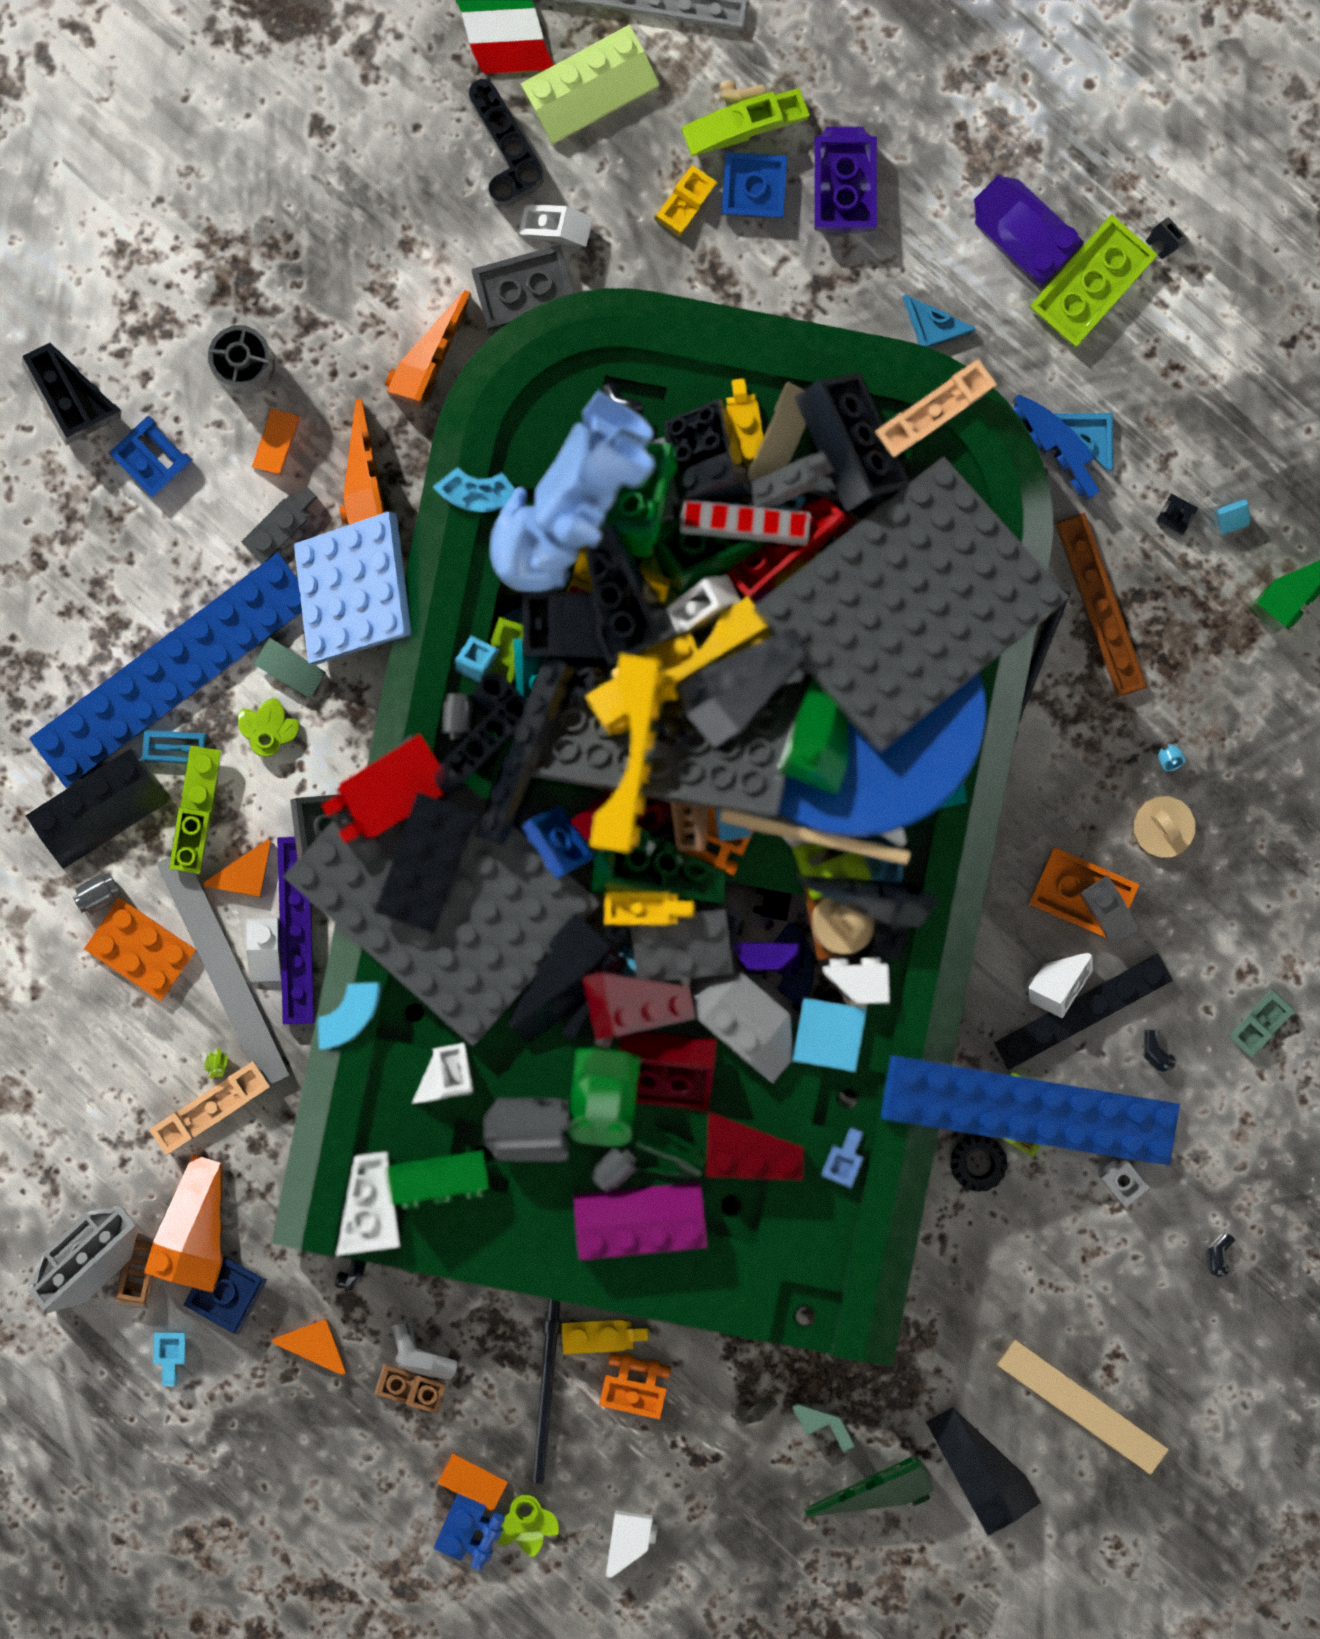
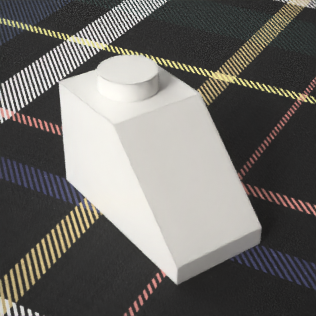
M526 204L519 235L564 246L586 247L593 217L568 206Z
M728 575L704 578L669 605L665 611L676 636L687 632H694L719 620L723 611L741 600Z
M246 919V943L250 982L281 981L280 919Z
M1084 953L1043 964L1038 973L1034 972L1027 983L1030 1003L1063 1018L1093 971L1092 955Z
M615 1510L606 1577L615 1576L647 1552L649 1543L655 1544L658 1525L652 1524V1516Z

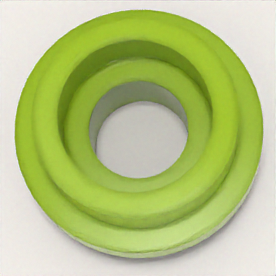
M216 1048L214 1053L209 1052L207 1054L204 1070L208 1071V1078L210 1079L214 1077L222 1078L225 1072L228 1054L222 1053V1049Z

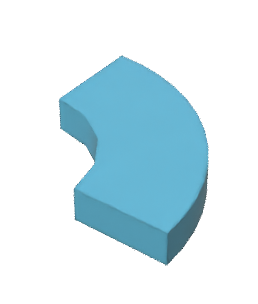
M456 468L433 486L438 494L451 504L474 512L501 510L508 500L512 498L515 488L503 473L493 478L477 479L466 475L459 468Z
M381 983L347 984L346 995L339 1008L330 1015L318 1017L320 1050L338 1047L358 1036L357 1034L363 1030L375 1014L380 999Z

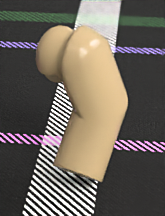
M733 80L725 81L719 87L722 92L720 94L721 98L725 102L738 103L766 94L764 85L736 89V83Z

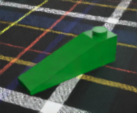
M810 676L777 771L837 795L848 766V718Z

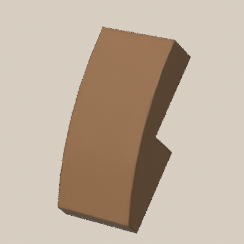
M383 1363L374 1394L437 1414L446 1383Z

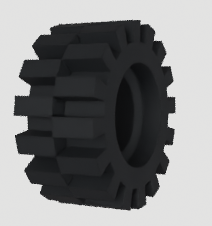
M973 1135L963 1139V1141L955 1146L956 1148L952 1152L950 1163L952 1174L958 1183L968 1190L975 1192L989 1191L993 1187H997L1006 1176L1008 1158L1003 1147L996 1140L987 1136ZM976 1151L985 1152L991 1159L990 1170L981 1176L973 1175L967 1167L968 1157Z

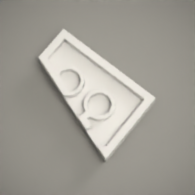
M387 1151L357 1155L354 1158L336 1256L400 1247L395 1206L391 1204L386 1167L389 1166Z

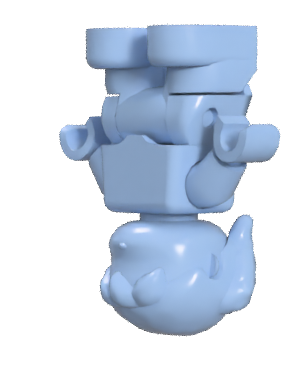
M598 391L583 411V424L577 423L573 427L557 459L535 490V506H526L527 493L524 488L519 487L515 489L512 498L502 508L501 514L491 533V561L501 581L521 592H550L552 590L561 591L565 588L570 578L568 567L578 560L580 548L585 544L593 546L599 541L600 534L597 529L605 520V511L611 507L615 500L616 491L621 487L622 483L629 486L641 485L655 466L652 457L644 449L653 437V431L640 415Z

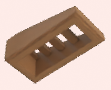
M671 801L676 849L705 850L708 807ZM688 808H692V813H687ZM687 821H693V826H687ZM686 834H694L695 839H686Z
M135 1240L133 1251L150 1254L153 1243ZM131 1256V1260L121 1269L115 1295L117 1304L142 1309L148 1308L154 1276L146 1274L144 1271L130 1269L131 1264L146 1266L148 1259ZM128 1277L144 1279L143 1284L128 1282ZM126 1289L139 1291L141 1296L127 1295Z

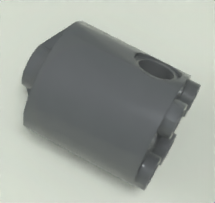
M232 325L221 330L212 339L208 349V363L218 382L227 391L237 395H253L262 392L271 382L275 372V358L267 341L257 330L245 325ZM244 353H247L246 359L242 362Z
M498 1097L495 1104L486 1114L484 1123V1142L497 1161H567L568 1100H562V1098Z

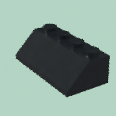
M860 372L820 380L794 397L819 453L824 452L832 462L834 471L829 473L846 512L867 507L908 487L910 482L898 456L893 458L875 433L876 430L883 426V423Z
M130 748L25 816L42 843L62 869H65L161 808L168 801L137 752Z

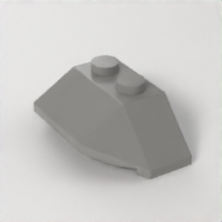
M743 973L696 977L688 986L696 1018L773 1083L793 1060L790 1014Z
M120 1205L113 1208L86 1212L42 1253L35 1270L33 1283L30 1284L28 1289L29 1294L46 1314L84 1304L131 1260L139 1227Z

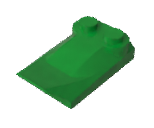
M648 443L644 449L654 461L655 466L641 485L629 486L622 483L621 487L616 491L615 500L611 507L605 511V520L597 529L599 530L613 523L633 557H648L658 538L669 480L675 474L678 467V461L674 455L675 447L671 444Z
M577 1048L568 1135L572 1139L580 1143L621 1147L631 1142L641 1055L592 1048Z

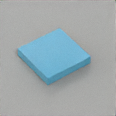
M803 998L792 1061L855 1072L866 1009Z

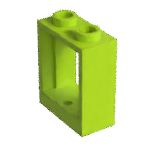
M494 616L488 644L499 649V652L489 673H498L511 684L515 673L513 638L523 639V625Z

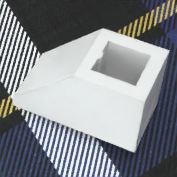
M880 958L861 959V965L850 966L849 959L829 960L830 966L823 967V974L856 1004L889 1002L888 964H881Z

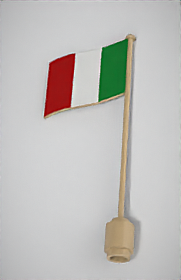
M456 0L462 13L471 51L484 74L544 71L554 66L545 47L538 16L532 0Z

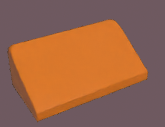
M271 408L252 464L253 468L282 476L301 420L300 416Z
M452 1453L437 1483L455 1493L486 1505V1509L493 1512L508 1482Z

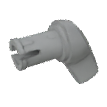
M404 1322L391 1327L399 1353L396 1354L397 1357L395 1358L399 1367L428 1377L452 1379L454 1377L457 1361L417 1348L411 1322Z

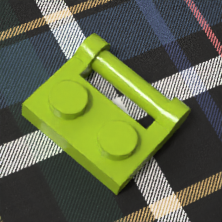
M814 843L805 846L799 844L792 847L802 875L857 879L872 878L862 854L847 852L817 865L810 866L809 857L833 848ZM807 889L811 900H816L821 897H824L819 893Z

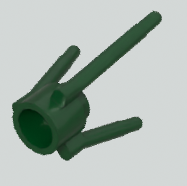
M658 1125L657 1130L687 1150V1152L681 1150L680 1154L676 1155L641 1141L637 1142L639 1148L676 1162L675 1168L680 1171L635 1165L637 1167L636 1171L677 1177L688 1181L690 1177L696 1180L699 1179L707 1156L699 1154L700 1148L690 1145L662 1125Z

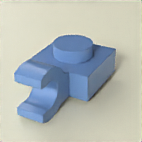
M850 1127L843 1147L840 1148L833 1145L822 1171V1176L846 1186H852L863 1159L862 1156L855 1154L863 1134L861 1131Z

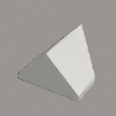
M464 1043L433 1049L434 1055L412 1104L474 1092Z

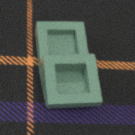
M271 638L267 640L253 663L309 699L326 673L314 664H308L306 659Z
M1272 988L1231 1032L1229 1037L1252 1058L1268 1042L1275 1031L1295 1012V1008Z

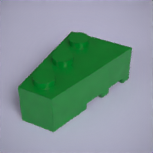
M484 1150L393 1164L386 1167L391 1204H401L402 1209L421 1206L420 1200L432 1198L433 1204L452 1201L451 1195L464 1193L465 1199L484 1196L483 1190L490 1188Z

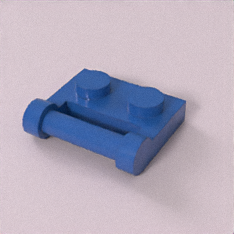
M147 416L109 454L154 499L180 472L191 464L193 459L187 453L183 454L155 426L156 421L151 416ZM147 434L174 462L168 469L139 440L143 435Z

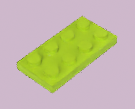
M1111 214L1034 300L1029 309L1070 345L1076 348L1158 254Z

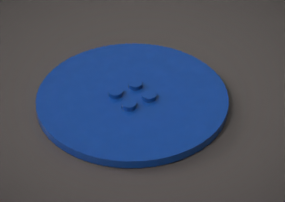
M976 674L880 753L875 750L848 719V766L838 794L834 795L787 775L779 813L805 828L842 837H868L890 833L910 826L933 813L962 785L979 754L986 722V705L980 674Z

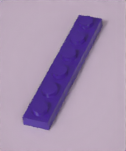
M277 837L283 1024L315 1023L311 901L283 877L298 861L295 837Z

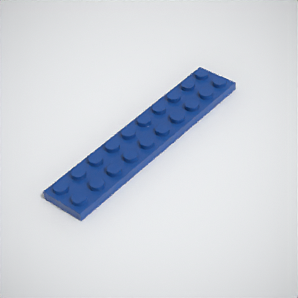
M277 552L32 735L29 740L64 787L69 788L144 732V730L148 729L302 614L301 593L297 577Z
M891 1055L881 1118L1170 1166L1180 1104Z

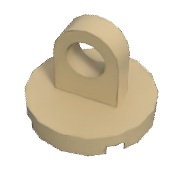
M1159 796L1145 802L1137 810L1133 822V835L1138 845L1147 854L1158 858H1171L1184 852L1192 843L1195 835V819L1190 808L1181 800L1171 796Z
M824 897L819 901L812 915L813 935L819 945L831 953L841 955L855 953L865 947L873 936L875 919L828 897Z

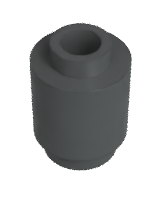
M447 694V702H443V733H449V739L465 740L468 734H471L475 728V703H472V695Z
M107 873L104 876L99 874L75 888L77 895L73 899L81 913L87 911L92 915L115 902L116 897L122 893L111 874Z
M625 1146L622 1149L614 1147L594 1166L595 1170L590 1176L606 1193L612 1188L616 1190L637 1170L634 1164L637 1158Z

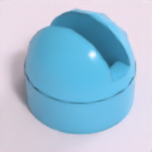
M1168 744V749H1160L1158 758L1164 771H1174L1185 763L1186 758L1178 746Z

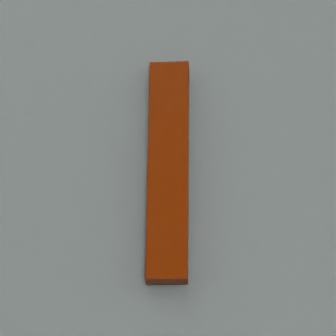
M1085 512L1055 522L1116 697L1119 698L1147 688Z

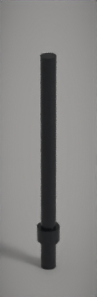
M1064 591L1070 597V593ZM1068 600L1048 616L1029 666L1018 726ZM1017 731V733H1016L1015 742H1016V739H1017L1018 734H1019L1018 731Z
M548 1299L547 1319L543 1320L542 1330L545 1333L532 1472V1483L544 1484L558 1334H561L562 1321H559L561 1301Z

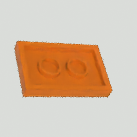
M1053 847L1028 904L1106 938L1079 896V893L1102 878L1109 876L1129 909L1140 884Z
M120 897L84 948L160 1001H163L197 951L187 942Z

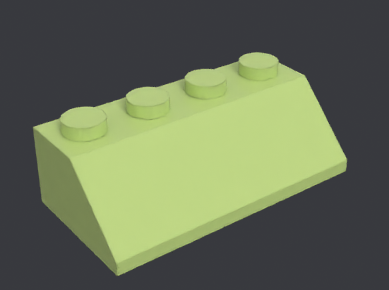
M630 24L521 83L522 92L551 145L659 87L658 80L645 51Z

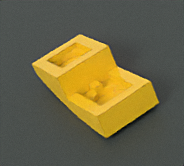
M691 165L674 188L671 196L656 214L654 220L680 237L716 186L717 181L694 165Z

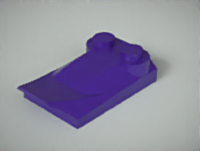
M826 127L821 135L815 136L814 230L826 233H864L875 231L877 229V136L869 135L864 127Z
M998 174L973 200L976 212L974 224L1040 288L1084 244L1076 230L1066 225L1019 179L1008 178Z
M738 942L734 943V952L741 959V967H747V974H766V969H778V974H797V968H803L805 943Z

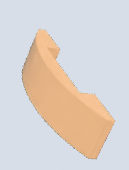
M977 359L921 401L880 427L875 433L894 458L963 411L997 384L979 359Z
M252 1061L179 1111L150 1128L149 1131L164 1154L168 1155L271 1086L256 1063Z

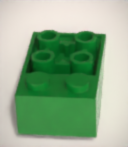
M1320 560L1272 581L1249 607V610L1276 632L1283 628L1289 630L1303 616L1304 612L1300 610L1304 604L1308 606L1310 603H1313L1320 595Z

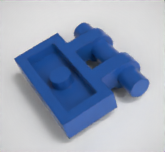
M457 1493L433 1549L460 1561L463 1560L465 1553L468 1552L474 1557L471 1566L476 1570H482L485 1562H488L493 1554L492 1546L495 1540H498L503 1532L502 1524L505 1518L499 1513H494L491 1520L482 1516L486 1505ZM475 1530L483 1533L484 1536L481 1542L472 1538Z

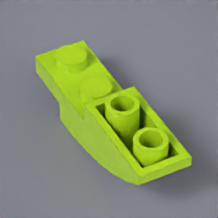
M800 88L779 94H774L772 91L703 116L682 126L681 131L690 156L694 157L746 142L751 136L806 121L810 114Z
M190 745L169 869L196 874L201 873L217 794L222 750Z

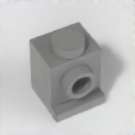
M1114 1158L1102 1168L1104 1174L1099 1178L1124 1208L1150 1189L1125 1158L1120 1161ZM1121 1175H1127L1129 1178V1183L1125 1187H1121L1118 1184V1178Z

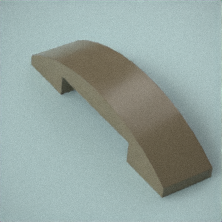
M786 382L773 410L775 411L773 419L750 467H746L749 483L787 466L804 431L806 422L794 398L804 390L790 382ZM750 495L740 498V500L752 505Z

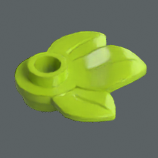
M277 698L266 700L258 708L257 712L243 708L238 716L240 733L250 740L252 751L260 757L275 755L281 745L292 742L299 732V720L285 719L283 706ZM263 737H268L271 739V742L267 745H262L260 740Z
M528 1494L520 1495L511 1503L510 1513L504 1516L503 1532L498 1539V1543L500 1546H505L516 1540L517 1544L530 1557H535L542 1547L544 1535L555 1536L559 1534L557 1518L552 1512L541 1508L539 1501L534 1496ZM524 1504L529 1505L532 1509V1512L527 1516L520 1513V1507Z

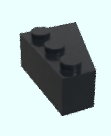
M50 342L22 356V365L65 446L121 418L122 410L102 394L100 389L83 376L79 369Z

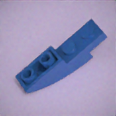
M1022 395L1016 396L1012 401L1014 405L1012 408L1030 431L1037 450L1040 449L1043 454H1046L1055 449L1057 453L1053 456L1062 471L1067 469L1073 480L1070 481V485L1078 497L1083 495L1086 501L1096 496L1100 491L1085 468L1086 465L1094 460V457L1086 445L1063 420L1050 410Z

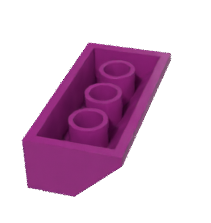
M700 1182L612 1190L608 1193L602 1191L574 1194L579 1260L707 1247Z

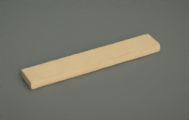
M722 810L720 820L723 823L905 865L908 863L910 850L855 837L828 835L798 824L725 810Z
M1014 1339L997 1363L1000 1368L1150 1475L1169 1450Z

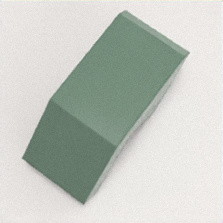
M798 1402L792 1405L806 1435L830 1425L843 1452L855 1447L840 1416Z

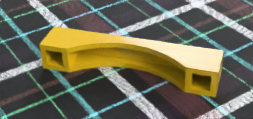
M749 597L723 611L714 631L699 651L680 666L665 673L663 687L658 686L656 699L661 700V705L669 700L675 701L679 699L674 687L699 671L771 638L769 628L753 611L755 605ZM616 679L610 680L585 696L589 708L609 737L615 733L621 734L630 728L629 716L624 702L615 687Z
M620 654L615 687L624 702L629 716L632 736L631 753L626 773L617 791L608 803L595 814L590 846L630 852L632 851V846H638L641 827L636 826L637 814H643L646 799L645 795H641L642 783L648 782L651 764L646 763L648 750L653 751L656 732L651 731L652 719H658L661 700L656 699L658 686L663 687L666 668L661 667L662 660Z

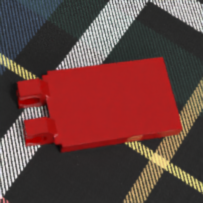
M421 734L339 783L340 787L336 789L339 795L331 798L321 806L329 817L346 807L349 809L356 822L338 832L344 843L348 844L362 834L366 838L371 836L374 839L409 816L417 791L437 799L447 792H443L435 784L434 776L440 765Z

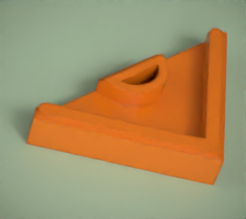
M265 840L204 881L203 886L261 897L272 841Z
M327 1318L272 1338L273 1344L338 1374L343 1375L347 1373Z

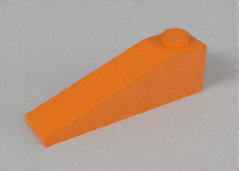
M464 290L400 361L397 369L392 368L385 381V386L389 387L387 390L389 396L419 409H424L472 298L471 292Z
M362 399L355 401L343 494L345 505L339 506L342 523H348L349 525L386 513Z
M195 1154L192 1155L155 1237L144 1273L173 1283L214 1292L223 1263V1252L220 1251V1233H223V1222H220V1203L223 1201V1163Z

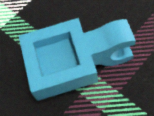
M154 1332L153 1364H163L162 1386H177L176 1364H186V1333Z

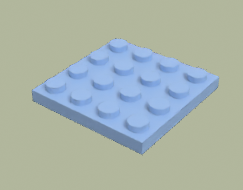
M386 512L294 544L308 664L318 665L412 635L396 513Z

